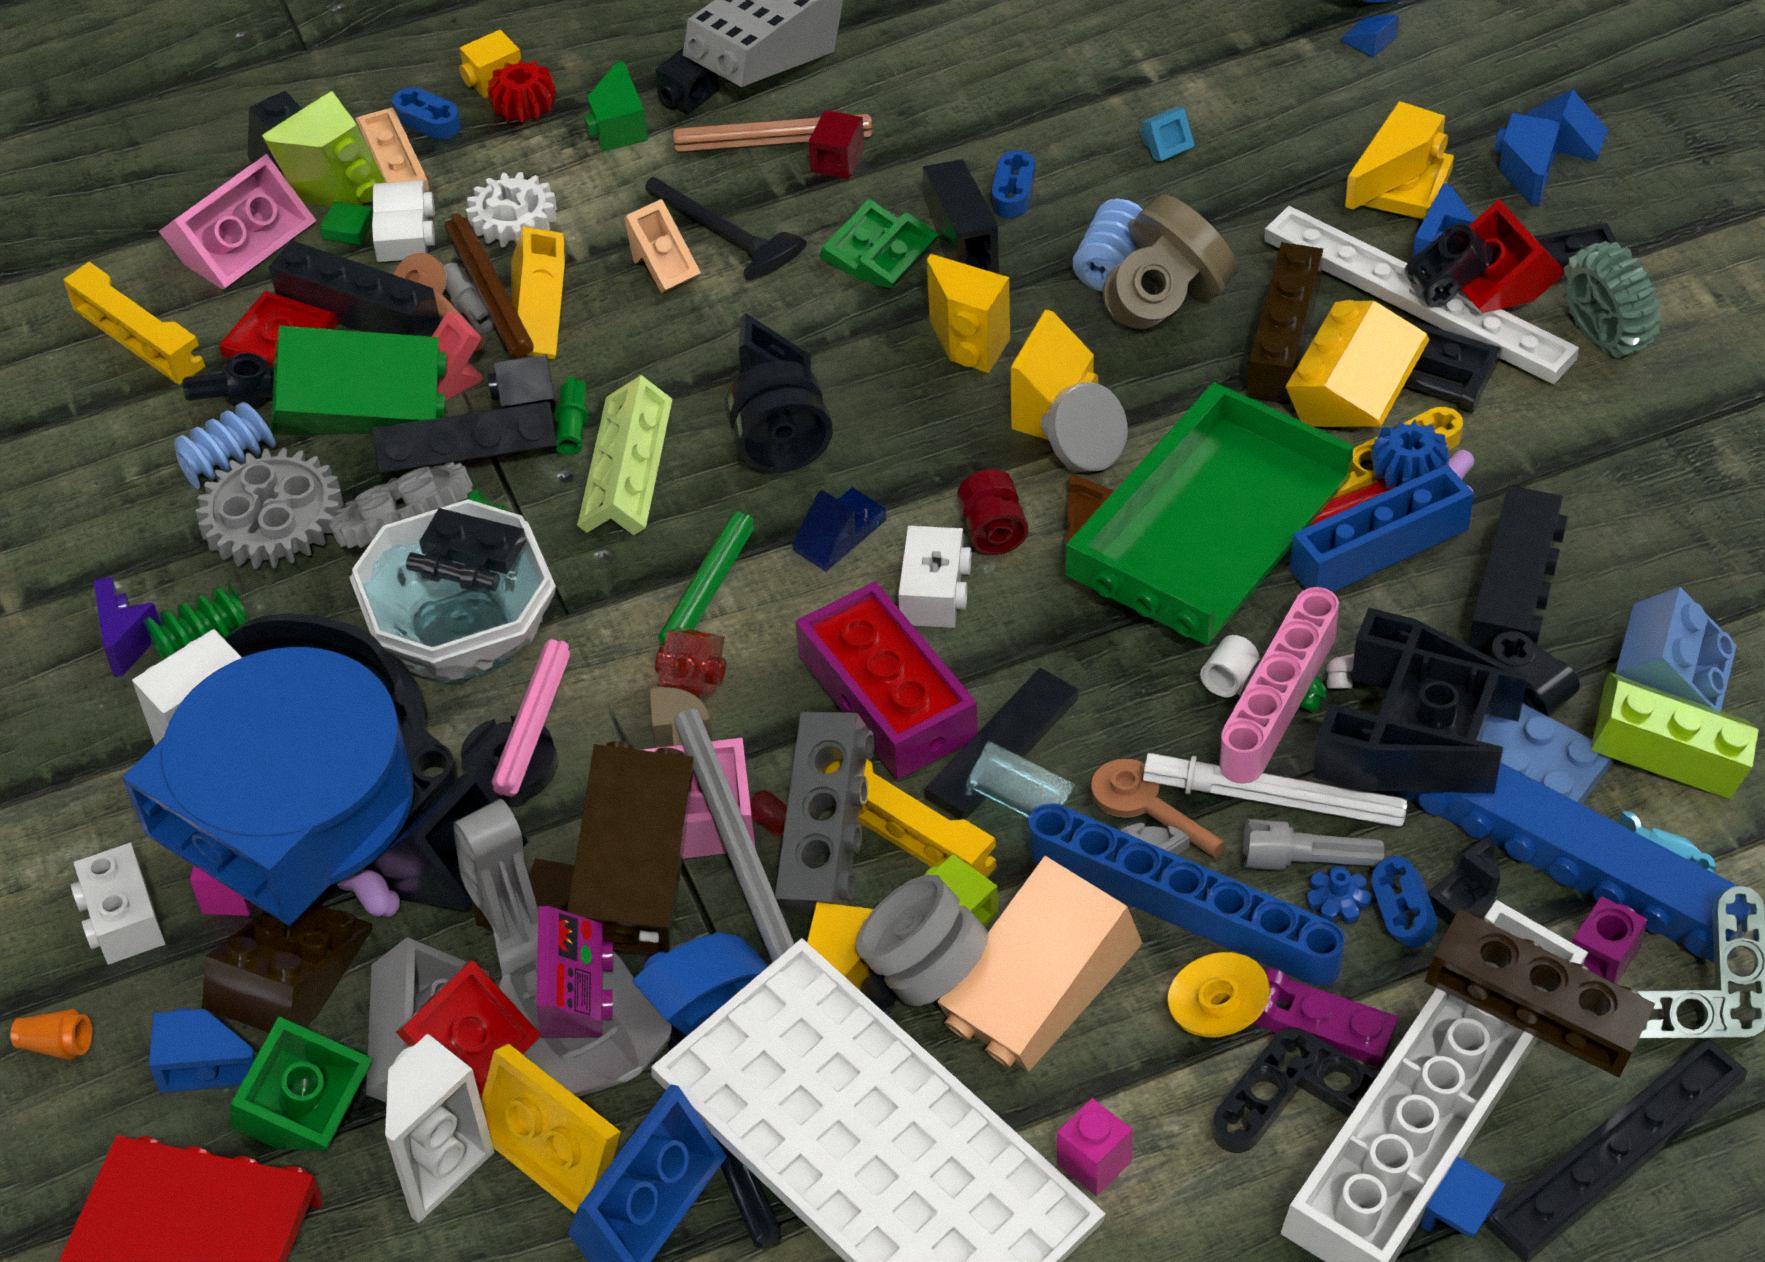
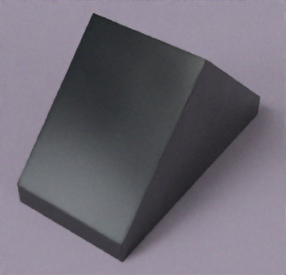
M747 313L740 317L739 355L741 373L758 364L776 360L794 361L811 370V355Z

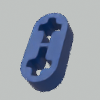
M415 87L401 89L392 97L394 111L400 123L406 127L435 139L453 137L461 128L458 108L448 100Z
M1020 150L1010 151L1002 155L998 161L992 186V207L994 212L1001 217H1019L1027 212L1035 182V159L1029 153ZM1015 170H1019L1018 175H1011ZM1009 193H1016L1013 198H1008Z
M1402 856L1385 858L1376 866L1371 878L1388 931L1402 945L1411 948L1423 946L1431 940L1437 928V918L1423 877L1406 858ZM1402 874L1403 876L1399 879L1403 892L1398 894L1392 887L1395 885L1394 877ZM1411 909L1416 917L1413 919L1414 927L1407 930L1406 927L1409 925L1406 910Z

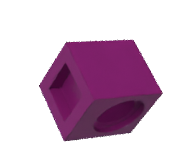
M1601 896L1573 937L1572 943L1588 952L1583 963L1585 967L1592 973L1617 985L1641 948L1648 919L1637 914L1626 905L1616 904Z

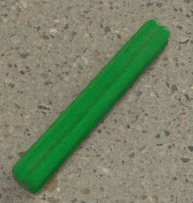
M740 511L731 514L658 635L659 645L664 650H670L673 653L682 650L754 530L751 515L743 514Z

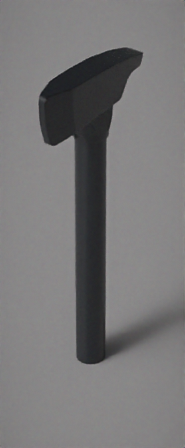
M651 177L646 182L645 189L647 192L662 199L667 204L746 250L752 256V263L744 269V277L747 280L760 277L779 268L795 258L807 246L806 240L788 232H781L770 240L753 236L656 177Z

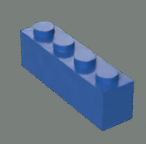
M1446 464L1293 533L1290 571L1305 589L1321 587L1332 592L1337 591L1468 531L1474 493L1451 467Z

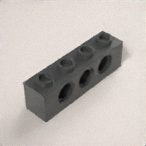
M800 713L775 892L777 902L788 914L814 915L817 902L847 906V901L854 898L856 878L852 870L854 853L860 851L862 844V829L858 823L860 806L866 804L868 798V782L864 776L866 759L870 760L874 752L873 732L869 730L858 713ZM843 760L841 767L836 772L825 774L827 767L832 762ZM837 806L832 817L819 821L821 813L826 808ZM830 853L826 864L819 868H813V863L819 855Z

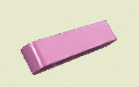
M1321 587L1303 590L1290 608L1222 730L1220 769L1226 779L1244 784L1257 780L1263 774L1335 642L1339 601L1332 591Z

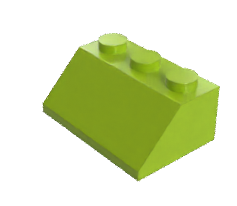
M330 91L262 135L287 182L304 204L331 207L335 201L362 205L373 201L374 184L386 183L357 124L333 91Z
M1609 672L1605 678L1590 750L1731 799L1753 767L1759 729L1746 719Z

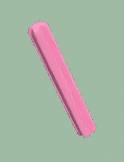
M549 639L544 644L492 778L493 790L498 795L513 797L519 791L570 657L569 645L563 640Z

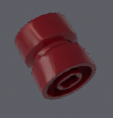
M987 469L968 476L957 490V499L962 515L966 520L971 543L976 551L985 555H1000L1019 547L1028 535V523L1023 508L1019 504V497L1010 475L1002 470Z

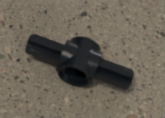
M245 352L232 356L227 364L222 366V373L185 377L182 381L183 394L188 401L226 396L227 402L231 403L235 408L236 405L244 402L255 410L264 406L268 398H272L274 366L269 367L267 360H264L258 354Z

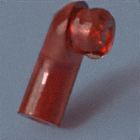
M761 790L755 793L750 801L752 817L771 834L776 836L783 835L787 806L772 792Z

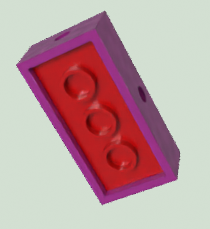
M876 581L795 621L799 658L842 712L858 713L869 730L873 732L874 752L896 780L968 744L978 733L977 702Z

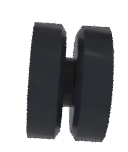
M782 360L758 364L743 372L728 389L725 397L726 414L734 431L739 455L748 466L761 472L784 473L800 469L815 461L827 449L833 436L832 421L827 406L823 402L818 380L809 368L794 361Z

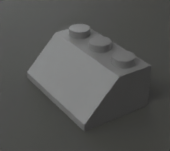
M407 937L371 965L368 1056L373 1058V1063L367 1072L366 1095L387 1103L388 1069L394 1064L398 1055L409 1047L397 1035L396 1031L467 963L466 961ZM481 968V970L489 977V971Z

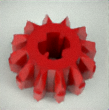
M520 59L517 64L513 65L505 62L504 69L493 70V78L488 81L489 87L487 90L492 108L496 116H504L507 123L518 119L524 124L526 119L531 118L539 121L540 114L551 113V105L555 102L556 96L555 83L552 81V75L549 73L548 67H539L537 60L526 64Z

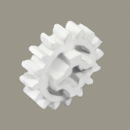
M519 172L515 178L509 179L506 173H502L500 180L486 179L487 187L476 186L474 188L475 196L467 198L468 208L466 210L468 221L473 226L476 236L484 234L485 243L488 244L495 239H499L500 247H505L510 240H514L517 244L522 226L550 231L549 222H555L557 219L554 192L550 191V185L547 182L539 184V178L536 175L525 180L523 172Z

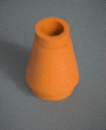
M75 1009L17 1018L11 1027V1042L15 1048L66 1060H72L77 1055H84L90 1048L92 1041V1024L89 1017L85 1014H79Z

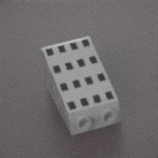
M714 0L688 18L683 56L740 87L746 86L833 53L843 0Z

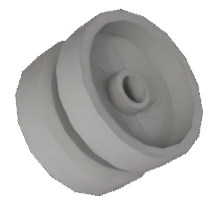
M926 874L914 878L892 891L875 907L864 921L856 940V951L876 974L885 975L884 981L905 1005L918 1007L931 1003L950 992L968 976L980 960L987 945L988 930L966 906H959V898L938 875Z

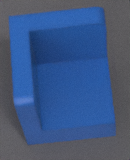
M1457 1157L1428 1203L1420 1227L1431 1232L1439 1219L1468 1237H1475L1484 1221H1488V1217L1497 1209L1506 1184L1462 1158Z

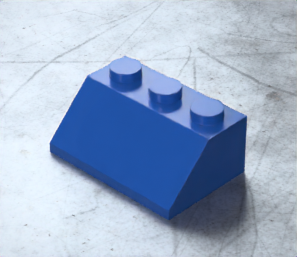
M671 1084L578 1207L568 1235L588 1262H651L727 1158V1155L678 1085Z

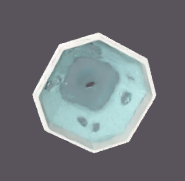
M469 499L442 507V509L524 528L526 543L508 575L495 572L500 575V582L496 591L493 592L480 588L477 592L462 589L460 583L441 579L439 582L426 580L421 577V573L406 569V560L410 552L422 554L419 540L438 509L382 526L353 567V573L349 577L370 634L378 640L385 650L403 662L410 672L422 677L433 678L442 683L457 682L509 664L515 658L517 651L525 645L532 643L539 624L543 622L542 616L547 610L556 588L528 521H524L521 515Z

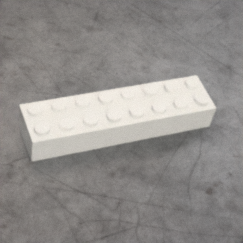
M1498 900L1494 902L1485 916L1495 926L1521 939L1532 940L1538 943L1544 950L1569 962L1583 965L1588 954L1587 951ZM1485 962L1491 967L1499 968L1497 965L1493 963ZM1533 985L1540 991L1548 992L1546 989L1540 986ZM1436 988L1290 1204L1280 1234L1325 1262H1395L1423 1219L1428 1203L1457 1157H1463L1539 1038Z

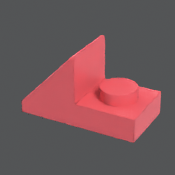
M447 311L432 336L439 337L438 352H446L444 378H437V393L444 394L445 400L483 380V376L468 361L482 338L460 314Z

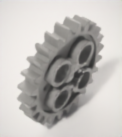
M268 448L264 449L262 457L259 459H255L252 454L246 453V463L242 465L234 460L229 461L231 471L227 473L216 470L215 475L218 483L205 482L204 487L207 494L199 495L197 498L200 508L196 509L198 525L203 540H207L209 549L211 551L218 550L222 560L233 555L236 566L242 565L249 558L254 569H257L263 560H269L272 568H276L279 558L285 557L287 561L293 564L295 563L294 553L298 551L307 556L312 555L309 545L315 543L324 546L326 544L323 533H333L329 526V523H331L330 518L336 516V511L344 506L337 476H332L330 466H321L317 456L306 461L304 451L302 450L298 451L291 458L288 456L286 448H282L278 455L271 457Z
M450 462L444 466L442 463H439L432 468L425 466L409 471L399 479L391 478L387 484L376 485L359 494L354 501L345 504L346 508L336 511V516L330 518L331 523H329V526L340 547L347 545L348 548H352L358 545L360 548L370 543L384 525L466 499L468 497L467 493L472 491L471 486L473 485L465 467L461 463L454 465L453 462ZM403 500L406 506L399 509L397 502Z

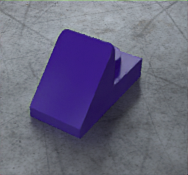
M112 577L93 582L103 648L114 677L123 676L152 645L143 620L150 617L159 626H161L155 604L145 603L130 607L126 593L118 594Z

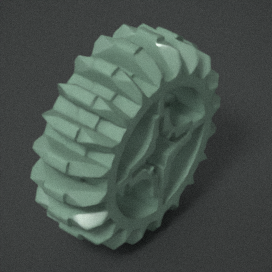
M1607 241L1585 247L1569 258V264L1564 267L1566 277L1562 279V285L1567 290L1563 298L1569 303L1570 309L1568 313L1573 315L1576 321L1575 327H1579L1583 335L1593 345H1598L1602 353H1611L1618 359L1637 353L1654 342V336L1660 333L1658 323L1662 321V315L1657 308L1661 305V301L1655 296L1654 291L1657 287L1653 286L1648 278L1650 272H1645L1642 269L1640 258H1632L1628 247L1621 248L1617 242L1608 243Z

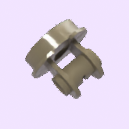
M1160 194L1138 214L1136 220L1132 219L1128 223L1127 227L1140 249L1132 252L1110 271L1103 286V301L1109 315L1120 325L1134 330L1148 329L1173 314L1182 305L1186 294L1205 304L1210 303L1217 294L1221 295L1225 290V286L1238 273V262L1229 245L1206 219L1179 199L1170 195ZM1142 285L1146 287L1148 293L1144 291Z

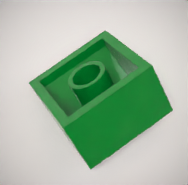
M279 1016L230 1104L229 1128L276 1149L326 1151L370 1069L373 1058Z

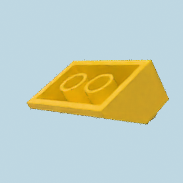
M1344 300L1335 302L1285 386L1300 421L1312 427H1381L1429 342L1427 333L1376 301Z

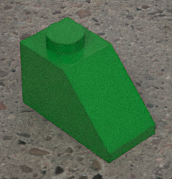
M624 61L617 62L587 96L590 113L584 114L586 130L589 138H597L602 152L648 141L644 108Z

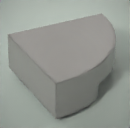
M1136 823L1121 829L1122 832L1176 855L1187 850L1190 846V837L1172 826H1168V829L1145 826V823Z

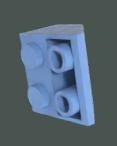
M1677 587L1634 603L1615 673L1721 711L1737 645L1704 612L1698 603L1694 602L1681 587Z

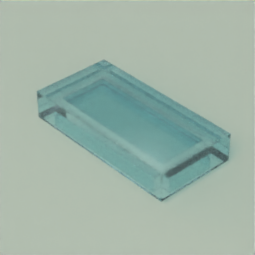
M988 741L965 786L1029 818L1030 813L1042 804L1055 803L1064 806L1075 784Z

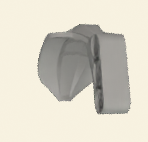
M498 799L454 822L459 871L471 899L482 910L493 928L502 975L498 988L540 1033L536 1007L538 908L524 862L523 841L519 825L508 805L502 799ZM613 951V971L603 972V990L613 989V1020L603 1021V1035L599 1038L539 1037L523 1055L572 1094L579 1097L626 1083L637 1077L669 1042L671 1038V1024L665 1020L632 981L634 977L620 957Z

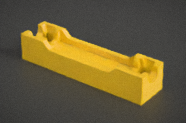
M91 262L86 263L63 279L74 311L176 384L181 385L185 377L193 376L205 367L202 357H195L191 354L199 346L195 335L176 322L160 321L111 286L110 276Z
M866 759L864 776L868 782V798L866 804L860 806L858 822L930 867L941 865L948 857L955 854L986 878L996 868V859L992 856L988 857V855L996 847V838L965 819L950 821L874 774L872 762ZM843 760L832 762L827 767L825 774L836 772L841 767Z

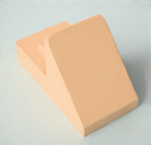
M662 199L624 217L633 261L635 264L645 262L661 294L701 274Z

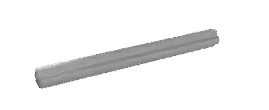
M696 708L685 710L674 717L675 727L687 756H694L695 776L773 963L794 945L793 939L700 713Z

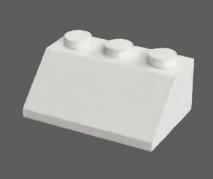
M426 1034L414 1046L404 1049L398 1055L394 1064L388 1069L385 1136L411 1218L420 1223L495 1152L472 1068L429 1034Z

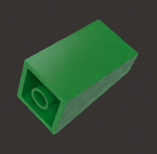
M279 326L274 354L272 434H371L370 428L443 417L445 397L444 394L437 393V378H444L446 352H438L439 337Z

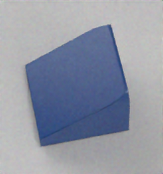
M1399 16L1365 17L1342 36V42L1375 57L1397 38Z

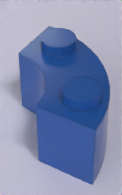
M717 932L689 941L668 953L658 952L654 954L644 964L643 971L632 981L667 1022L688 1036L764 971L768 964L743 938Z

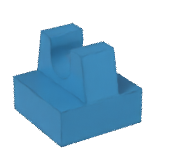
M1174 107L1142 121L1144 128L1139 130L1143 145L1150 148L1153 160L1163 161L1195 146L1184 108Z

